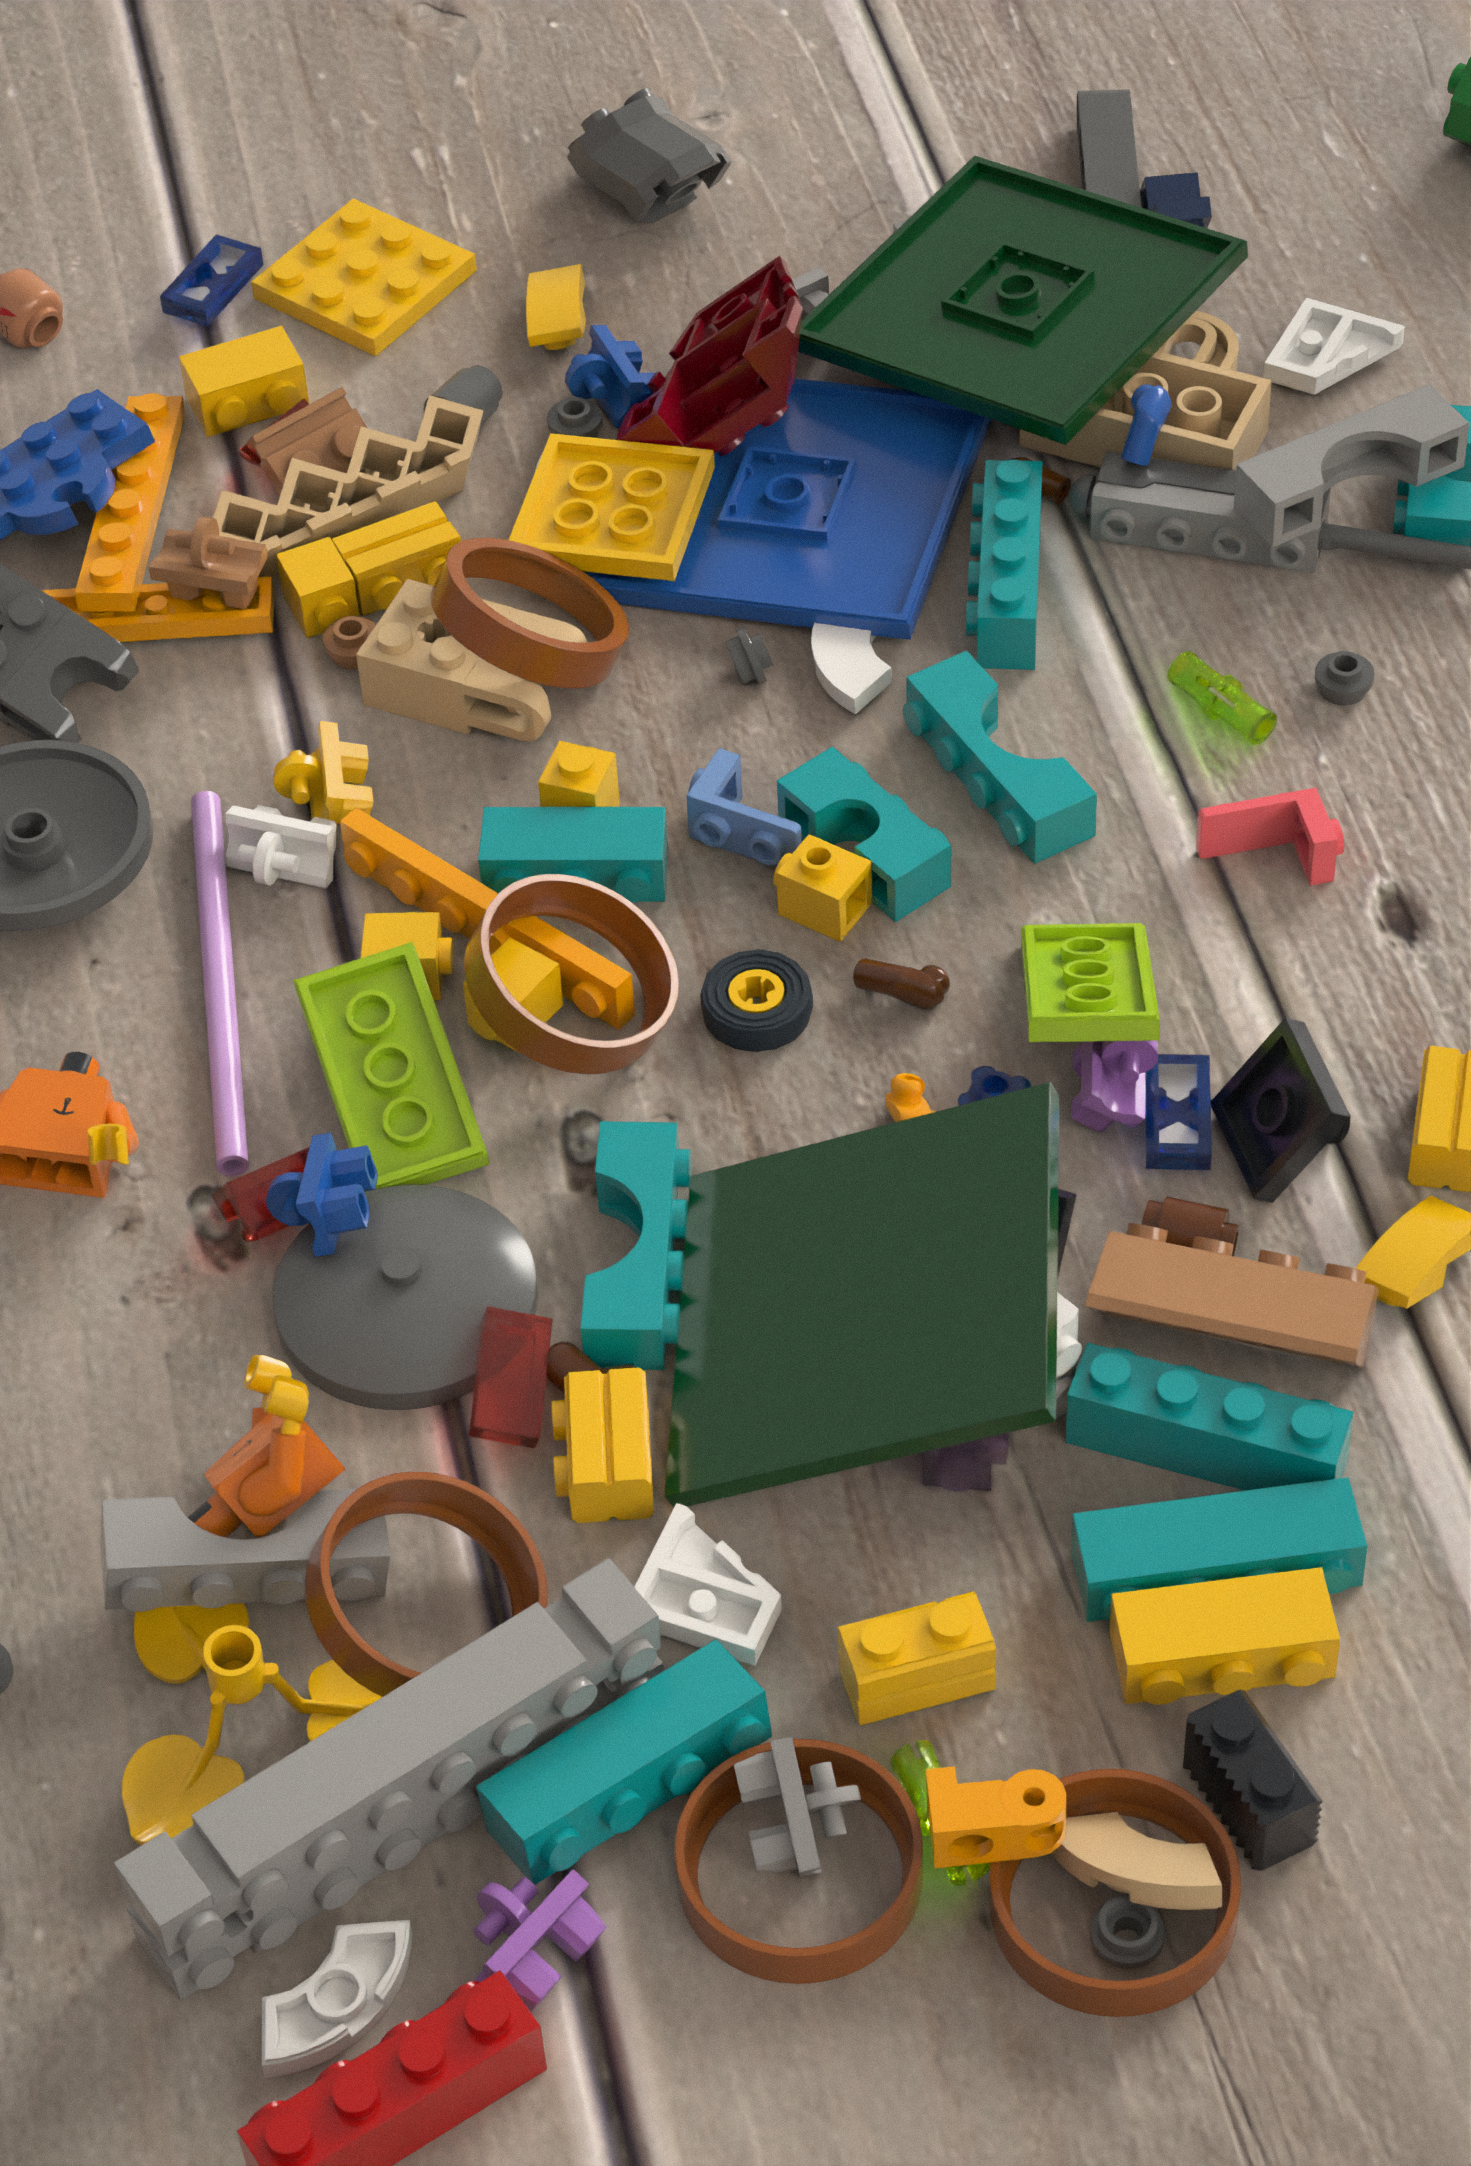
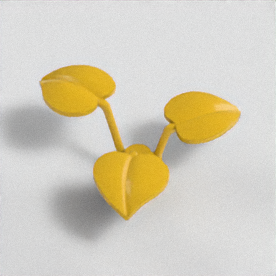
M244 1603L227 1604L218 1608H204L193 1605L157 1607L144 1612L135 1611V1648L144 1668L154 1677L172 1684L184 1683L195 1677L204 1668L212 1694L210 1696L211 1712L208 1734L203 1748L187 1736L166 1735L145 1743L129 1760L122 1779V1799L132 1840L139 1845H143L166 1831L170 1838H173L193 1825L191 1817L193 1813L245 1782L242 1767L236 1761L224 1756L215 1755L220 1745L224 1711L228 1703L235 1705L247 1703L262 1691L265 1684L270 1683L298 1713L311 1714L307 1723V1736L310 1742L379 1700L382 1696L371 1692L357 1683L334 1660H330L317 1666L311 1673L308 1681L310 1700L301 1697L279 1674V1667L276 1663H264L261 1643L258 1636L249 1629L250 1622Z

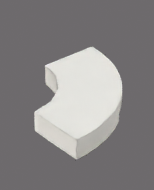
M814 623L811 644L816 676L825 691L837 703L850 712L857 714L892 683L891 666L876 656L872 648V641L876 636L871 635V631Z
M410 1920L336 1925L331 1951L311 1977L290 1991L262 1998V2069L265 2078L283 2076L319 2065L345 2051L373 2028L394 2001L403 1983L412 1949Z

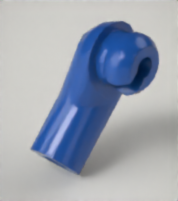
M1144 384L1134 391L1131 398L1134 415L1121 458L1135 464L1148 466L1157 436L1172 405L1170 396L1163 387Z

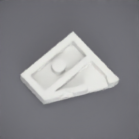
M1306 298L1265 361L1263 378L1270 379L1273 383L1315 395L1399 349L1403 344L1405 326Z
M676 1503L634 1587L659 1615L660 1635L699 1648L717 1639L736 1660L756 1666L782 1611L781 1594L761 1575L748 1571L743 1566L741 1557L723 1540L716 1544L695 1524V1514L687 1506Z

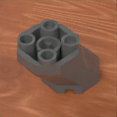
M644 88L636 92L625 101L623 107L611 113L607 108H603L586 118L581 123L585 133L568 146L570 152L567 156L579 176L622 203L635 223H641L643 219L646 223H654L688 206L697 199L694 191L700 186L702 181L710 189L722 179L732 163L719 143L674 116L663 98L655 97L650 88Z

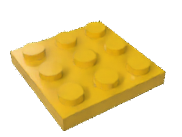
M353 198L252 280L251 286L254 299L371 355L377 356L475 273L477 267L474 253Z
M550 433L509 540L548 552L572 564L581 571L675 581L715 469L714 452L708 449Z

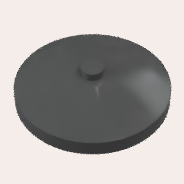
M33 740L0 746V930H35L76 920L106 905L125 890L136 878L150 853L154 832L153 819L146 791L141 781L126 764L105 751L76 742Z
M400 1185L365 1192L370 1213L367 1228L339 1233L334 1254L315 1257L312 1249L315 1232L310 1223L297 1235L283 1255L274 1280L273 1310L279 1339L285 1353L296 1369L313 1385L340 1400L374 1409L410 1410L440 1405L458 1399L475 1391L500 1374L521 1351L530 1335L538 1307L537 1279L531 1251L519 1230L505 1215L485 1201L454 1189L429 1185Z

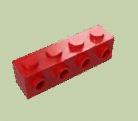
M501 1970L481 1982L471 1981L465 1983L447 1998L445 2004L417 2021L407 2020L399 2023L384 2035L378 2045L351 2061L341 2060L330 2065L319 2074L314 2084L286 2101H273L256 2111L248 2121V2124L237 2130L246 2166H393L546 2071L547 2064L541 2026Z

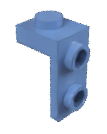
M719 748L706 768H699L690 782L688 794L686 795L689 837L702 841L709 846L719 847L755 859L762 864L777 867L785 854L793 853L802 843L801 826L797 822L740 804L739 802L743 797L741 755Z

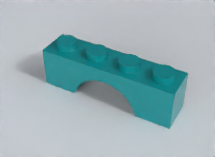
M967 650L906 677L907 703L903 705V716L909 730L917 737L922 736L933 748L943 769L949 773H955L967 787L974 804L980 809L985 808L999 823L1005 839L1012 846L1018 845L1029 859L1036 864L1096 836L1097 793L1064 757L1032 759L1017 756L1003 750L989 738L998 728V684Z
M600 1121L595 1167L599 1213L611 1216L625 1223L639 1236V1239L634 1248L622 1260L606 1269L585 1275L580 1328L583 1353L600 1368L634 1363L635 1368L640 1367L642 1370H665L667 1344H678L680 1308L679 1304H670L671 1291H682L684 1256L683 1251H674L675 1239H686L687 1199H678L679 1188H690L691 1149H679L677 1122Z

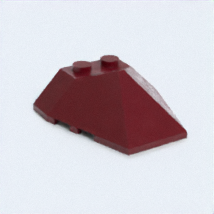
M780 255L695 314L669 352V355L675 360L673 366L665 377L660 371L652 376L647 385L654 392L653 395L639 404L632 405L625 415L616 440L713 450L714 454L717 452L720 456H724L743 441L746 432L758 424L763 428L768 427L784 415L789 407L787 400L795 380L803 308L787 263Z

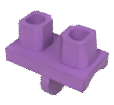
M1157 1041L1082 1042L1073 1051V1069L1081 1078V1092L1072 1099L1071 1117L1076 1122L1098 1132L1104 1131L1114 1121H1118L1133 1129L1145 1119V1072L1152 1069L1158 1061Z
M572 1869L532 1913L529 1912L526 1905L538 1894V1889L529 1879L522 1877L510 1891L498 1883H487L477 1894L478 1904L486 1916L473 1929V1932L486 1945H490L501 1932L510 1937L482 1967L483 1971L474 1981L481 1982L501 1970L524 2004L532 2012L562 1977L534 1951L538 1944L548 1936L568 1956L577 1962L607 1928L593 1908L581 1898L589 1883Z

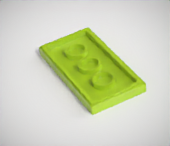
M1142 923L1024 925V927H1021V953L1029 1042L1160 1040V1017L1145 925H1142Z
M413 942L293 980L348 1148L366 1145L369 1147L378 1173L376 1189L400 1185H428L490 1164L485 1144Z

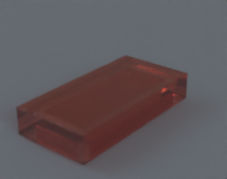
M487 1306L482 1318L469 1428L470 1437L530 1448L536 1447L540 1439L553 1318Z

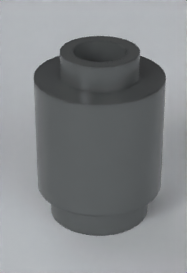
M474 365L457 371L431 396L483 410L481 426L497 411L503 392L499 380L490 370L483 366ZM427 398V399L425 400V402H424V407H423L424 412H425V408H426V405H427L428 398Z

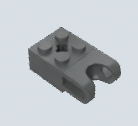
M0 564V721L7 726L12 724L34 740H62L79 743L82 737L78 734L77 723L72 713L60 704L65 692L76 684L95 682L114 691L123 690L139 672L136 662L129 649L115 638Z

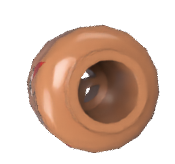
M17 268L0 274V335L19 349L30 346L41 347L51 342L59 333L63 323V302L60 295L37 274L27 268Z

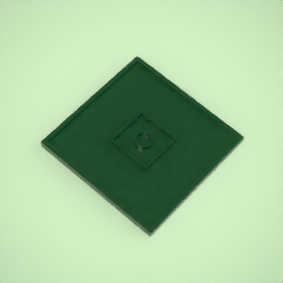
M974 156L801 321L798 352L1066 445L1248 257L1247 241Z
M1051 1082L690 1176L683 1280L680 1298L679 1334L676 1347L664 1497L673 1507H675L676 1503L692 1506L1056 1422L1059 1094Z

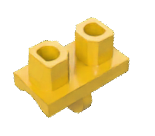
M320 721L317 728L319 741L317 750L310 755H306L301 750H294L289 753L288 757L279 761L273 769V785L276 791L299 805L306 804L310 800L311 819L318 817L333 820L335 824H340V821L355 808L370 816L373 807L372 787L352 785H363L369 761L367 745L340 742L337 723Z

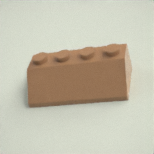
M1136 1223L1128 1224L1126 1234L1109 1231L1087 1294L1085 1307L1100 1314L1363 1369L1379 1293L1377 1286L1365 1284L1366 1271L1327 1263L1325 1275L1298 1270L1299 1257L1268 1250H1260L1258 1261L1232 1256L1234 1244L1194 1236L1192 1248L1166 1243L1167 1230Z

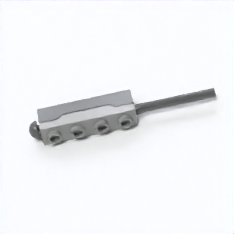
M1106 451L1097 483L1095 475H1085L1073 483L1069 492V502L1074 512L1087 519L1091 515L1090 538L1309 573H1315L1321 549L1333 550L1338 548L1471 569V546L1328 524L1331 488L1323 494L1321 527L1275 547H1271L1234 508L1235 470L1150 458L1149 465L1144 466L1122 459V453Z

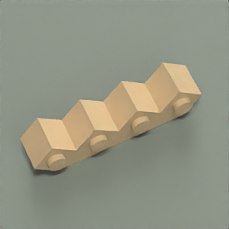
M429 395L416 442L361 426L347 473L291 458L277 505L221 490L213 518L218 522L219 536L266 544L268 558L258 577L272 576V579L279 576L276 558L278 553L326 537L332 539L428 503L442 501L463 491L479 433L483 410Z

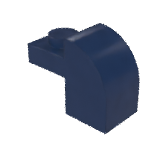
M1198 172L1144 178L1140 189L1142 208L1208 228L1212 218L1210 197H1201Z

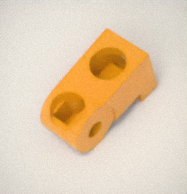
M955 1766L925 1769L927 1811L934 1869L1040 1857L1053 1852L1064 1840L1066 1834V1791L1063 1783L1055 1775L1044 1770L1028 1769L1016 1773L1008 1781L993 1780L957 1784Z

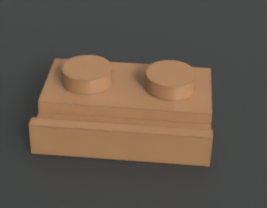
M343 387L260 431L246 442L249 448H254L262 461L260 466L279 497L291 458L347 473L361 426L367 428L357 409L351 408L345 398L347 393Z

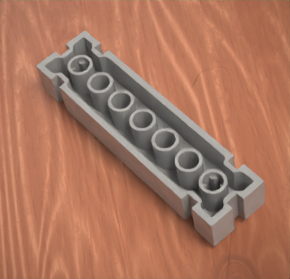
M610 1558L562 1586L563 1597L551 1605L543 1608L539 1602H536L191 1815L193 1825L178 1835L170 1838L166 1831L114 1862L122 1893L131 1905L127 1908L135 1938L180 2001L199 1989H209L221 1983L234 1968L235 1962L233 1957L248 1947L252 1946L257 1953L262 1949H272L281 1945L292 1936L296 1928L325 1909L333 1910L346 1904L353 1898L360 1887L387 1870L394 1871L406 1866L417 1856L420 1849L448 1831L457 1832L469 1826L482 1811L476 1785L664 1671L663 1662L657 1656V1650L662 1647L659 1615Z

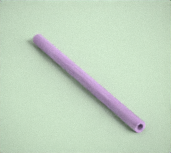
M201 791L196 793L191 799L216 1167L223 1175L238 1176L247 1171L249 1162L221 799L214 792Z

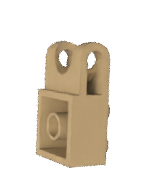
M407 579L356 654L363 705L469 734L474 727L520 741L537 740L551 720L548 696L543 687L535 682L499 669L465 648L444 628L436 617L430 598L433 586ZM482 599L496 612L528 630L562 641L588 643L582 631L569 623Z

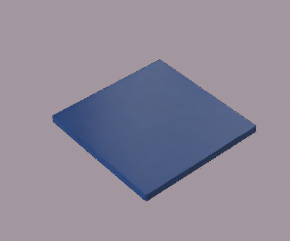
M795 378L787 400L789 407L780 419L765 428L760 424L752 428L753 430L750 434L745 435L743 441L731 451L733 455L729 460L727 458L728 454L720 456L717 452L714 454L715 469L675 581L583 571L603 586L618 604L813 628L814 623L868 630L874 636L911 640L991 419L908 390Z

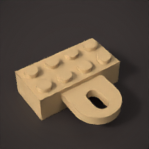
M1195 311L1066 445L1020 429L1019 446L1101 468L1106 451L1123 452L1134 415V410L1131 406V398L1134 391L1144 384L1151 386L1159 385L1169 394L1172 406L1157 436L1151 458L1236 471L1238 463L1255 456L1268 432L1272 380L1238 372L1239 342L1235 332L1221 319L1204 312ZM1182 342H1194L1201 345L1192 360L1171 355L1170 352L1175 345Z

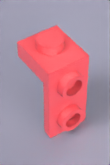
M1317 788L1285 792L1234 803H1224L1202 808L1198 811L1196 850L1201 859L1293 843L1310 886L1334 881L1336 856L1342 855L1344 852V838L1339 821L1336 818L1329 819Z

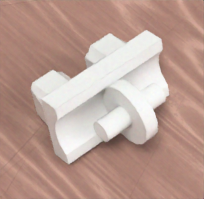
M258 805L254 810L232 806L226 812V825L229 833L228 848L225 856L226 867L253 872V878L256 883L268 886L274 884L277 878L327 888L333 881V855L336 850L337 825L333 820L314 817L311 821L283 816L276 808Z

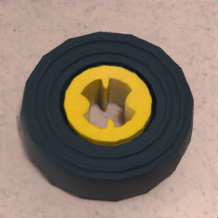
M760 949L737 952L720 960L706 974L700 994L704 1022L714 1037L734 1049L751 1052L774 1050L794 1041L807 1027L813 1009V994L809 977L795 960L779 952ZM752 997H761V1003L753 1004Z

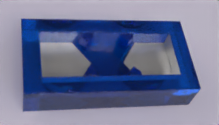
M216 234L160 295L163 313L208 327L264 265L261 248Z
M1158 1054V1061L1155 1066L1145 1072L1146 1169L1211 1170L1210 1055Z

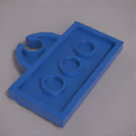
M96 389L92 393H85L75 397L70 401L65 410L49 420L35 423L25 429L20 438L0 450V540L16 530L29 535H48L79 525L70 505L79 501H86L91 511L96 513L100 511L114 493L116 479L111 470L155 442L148 424Z

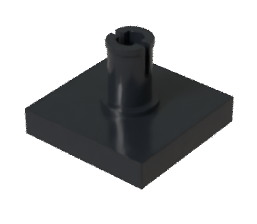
M1286 1017L1209 1103L1253 1198L1271 1203L1281 1195L1326 1144L1334 1145L1344 1140L1350 1128L1351 1116L1305 1022Z

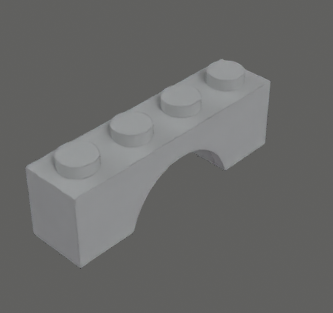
M1430 384L1238 463L1236 466L1234 508L1271 547H1275L1320 528L1323 494L1333 485L1345 479L1362 475H1382L1403 480L1417 487L1464 467L1469 422Z
M356 1489L320 1490L309 1499L302 1514L292 1524L275 1534L257 1539H231L212 1534L194 1524L182 1512L173 1497L102 1500L100 1543L105 1610L128 1609L144 1612L157 1607L198 1605L204 1608H218L227 1604L256 1602L287 1605L298 1600H306V1568L314 1545L336 1509ZM386 1516L371 1519L354 1528L335 1548L329 1562V1572L336 1599L353 1602L368 1597L385 1596L390 1563Z

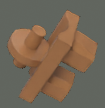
M203 516L197 520L193 532L168 529L160 554L151 561L148 568L151 580L167 583L172 598L192 600L193 598L200 597L205 588L220 591L221 601L224 602L225 606L245 609L249 607L257 591L258 576L268 555L266 544L219 536L217 520Z

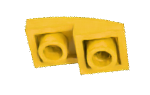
M581 264L529 273L526 294L527 337L530 347L544 345L545 349L548 350L563 349L575 344L577 338H583L586 325L582 303L585 279Z
M1429 1196L1397 1220L1371 1247L1356 1269L1367 1272L1365 1284L1377 1286L1379 1289L1377 1299L1387 1305L1407 1309L1442 1288L1447 1264L1471 1250V1213L1434 1196Z

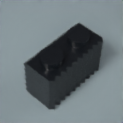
M1237 1690L1188 1714L1183 1768L1191 1770L1190 1779L1199 1781L1198 1790L1206 1792L1205 1801L1214 1803L1213 1813L1221 1814V1823L1229 1826L1228 1835L1237 1837L1236 1846L1245 1848L1244 1858L1252 1859L1251 1869L1263 1871L1312 1847L1318 1841L1316 1835L1319 1833L1317 1827L1320 1825L1318 1820L1321 1818L1319 1812L1322 1810L1320 1804L1323 1801L1246 1691Z

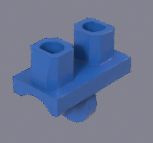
M591 325L589 331L592 340L591 349L587 355L578 354L572 358L571 365L565 374V383L573 396L584 399H597L614 426L620 428L625 415L632 405L639 404L653 395L654 392L647 384L656 372L639 373L643 362L642 351L635 341H616L606 325Z
M331 1132L313 1135L304 1172H287L277 1176L270 1183L266 1204L271 1215L288 1226H303L310 1223L315 1232L312 1244L315 1257L334 1254L339 1233L366 1229L368 1226L370 1213L365 1191L375 1190L378 1179L377 1169L369 1147L366 1145L337 1150Z

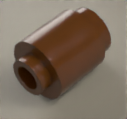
M1166 1197L1164 1202L1154 1200L1147 1202L1142 1225L1167 1230L1166 1243L1192 1248L1194 1236L1205 1237L1234 1244L1232 1256L1235 1255L1239 1225L1229 1223V1209L1172 1197Z

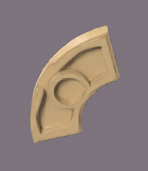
M1118 1812L1066 1818L1065 1838L1061 1845L1051 1852L1058 1863L1078 1880L1092 1888L1098 1885V1881L1105 1883L1117 1892L1129 1894L1132 1903L1177 1910H1204L1222 1907V1884L1205 1843L1176 1844L1149 1838L1129 1827Z

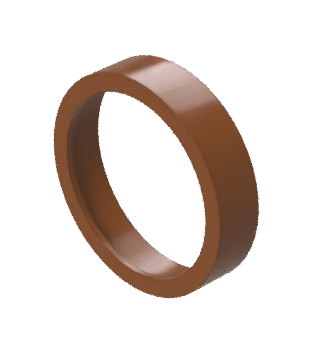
M482 537L466 539L457 543L450 549L431 590V605L436 617L444 628L465 648L499 669L547 686L578 689L595 686L603 682L609 676L629 634L628 620L623 609L614 597L597 581L561 558L515 541ZM465 578H486L502 581L534 592L573 615L593 634L597 641L589 643L568 642L528 630L510 621L488 606L471 589Z
M562 874L535 875L523 878L505 887L491 901L468 941L464 958V971L469 993L481 1016L495 1033L526 1057L545 1066L569 1073H609L622 1069L638 1060L646 1053L670 1018L678 998L679 982L676 963L666 940L654 923L638 907L622 895L601 884L575 876ZM529 916L563 918L579 923L598 933L615 946L626 958L640 982L644 996L645 1011L638 1034L620 1040H590L564 1033L542 1022L520 1005L504 986L493 965L489 949V939L507 923Z
M401 1472L372 1480L356 1489L340 1504L310 1554L305 1576V1598L313 1628L323 1647L335 1663L357 1683L377 1695L384 1697L421 1674V1672L397 1664L371 1647L348 1622L335 1597L329 1572L330 1559L341 1540L364 1522L392 1514L423 1515L446 1522L470 1536L493 1559L509 1591L512 1617L536 1602H539L543 1608L547 1607L548 1590L545 1569L540 1554L527 1530L502 1503L482 1489L466 1481L431 1472Z
M793 1739L802 1785H814L810 1766L831 1762L836 1786L857 1785L861 1802L872 1809L889 1828L897 1843L902 1861L900 1892L889 1909L871 1925L850 1937L826 1945L803 1948L779 1947L749 1939L724 1925L705 1907L698 1884L699 1860L704 1844L714 1826L728 1811L742 1802L734 1764L756 1754L772 1751L771 1743L768 1742L746 1749L728 1758L712 1770L689 1797L681 1813L675 1838V1862L680 1901L689 1924L707 1948L721 1960L746 1974L764 1980L790 1984L818 1983L844 1977L864 1968L885 1954L898 1941L913 1919L919 1904L923 1884V1840L920 1821L916 1809L902 1785L875 1760L850 1747L816 1739Z
M1095 1769L1060 1778L1059 1780L1063 1783L1066 1791V1818L1118 1812L1122 1816L1135 1817L1159 1825L1175 1834L1186 1844L1205 1843L1222 1884V1907L1217 1908L1216 1925L1210 1941L1201 1951L1180 1966L1159 1975L1137 1980L1113 1981L1090 1978L1073 1973L1049 1961L1032 1948L1015 1928L1011 1915L1010 1894L1015 1874L1023 1859L990 1862V1918L994 1935L1002 1953L1016 1973L1040 1994L1060 2005L1083 2013L1108 2017L1138 2016L1163 2010L1183 2001L1197 1992L1214 1976L1225 1961L1235 1937L1241 1893V1875L1237 1854L1227 1831L1214 1813L1198 1798L1180 1786L1158 1776L1127 1769Z

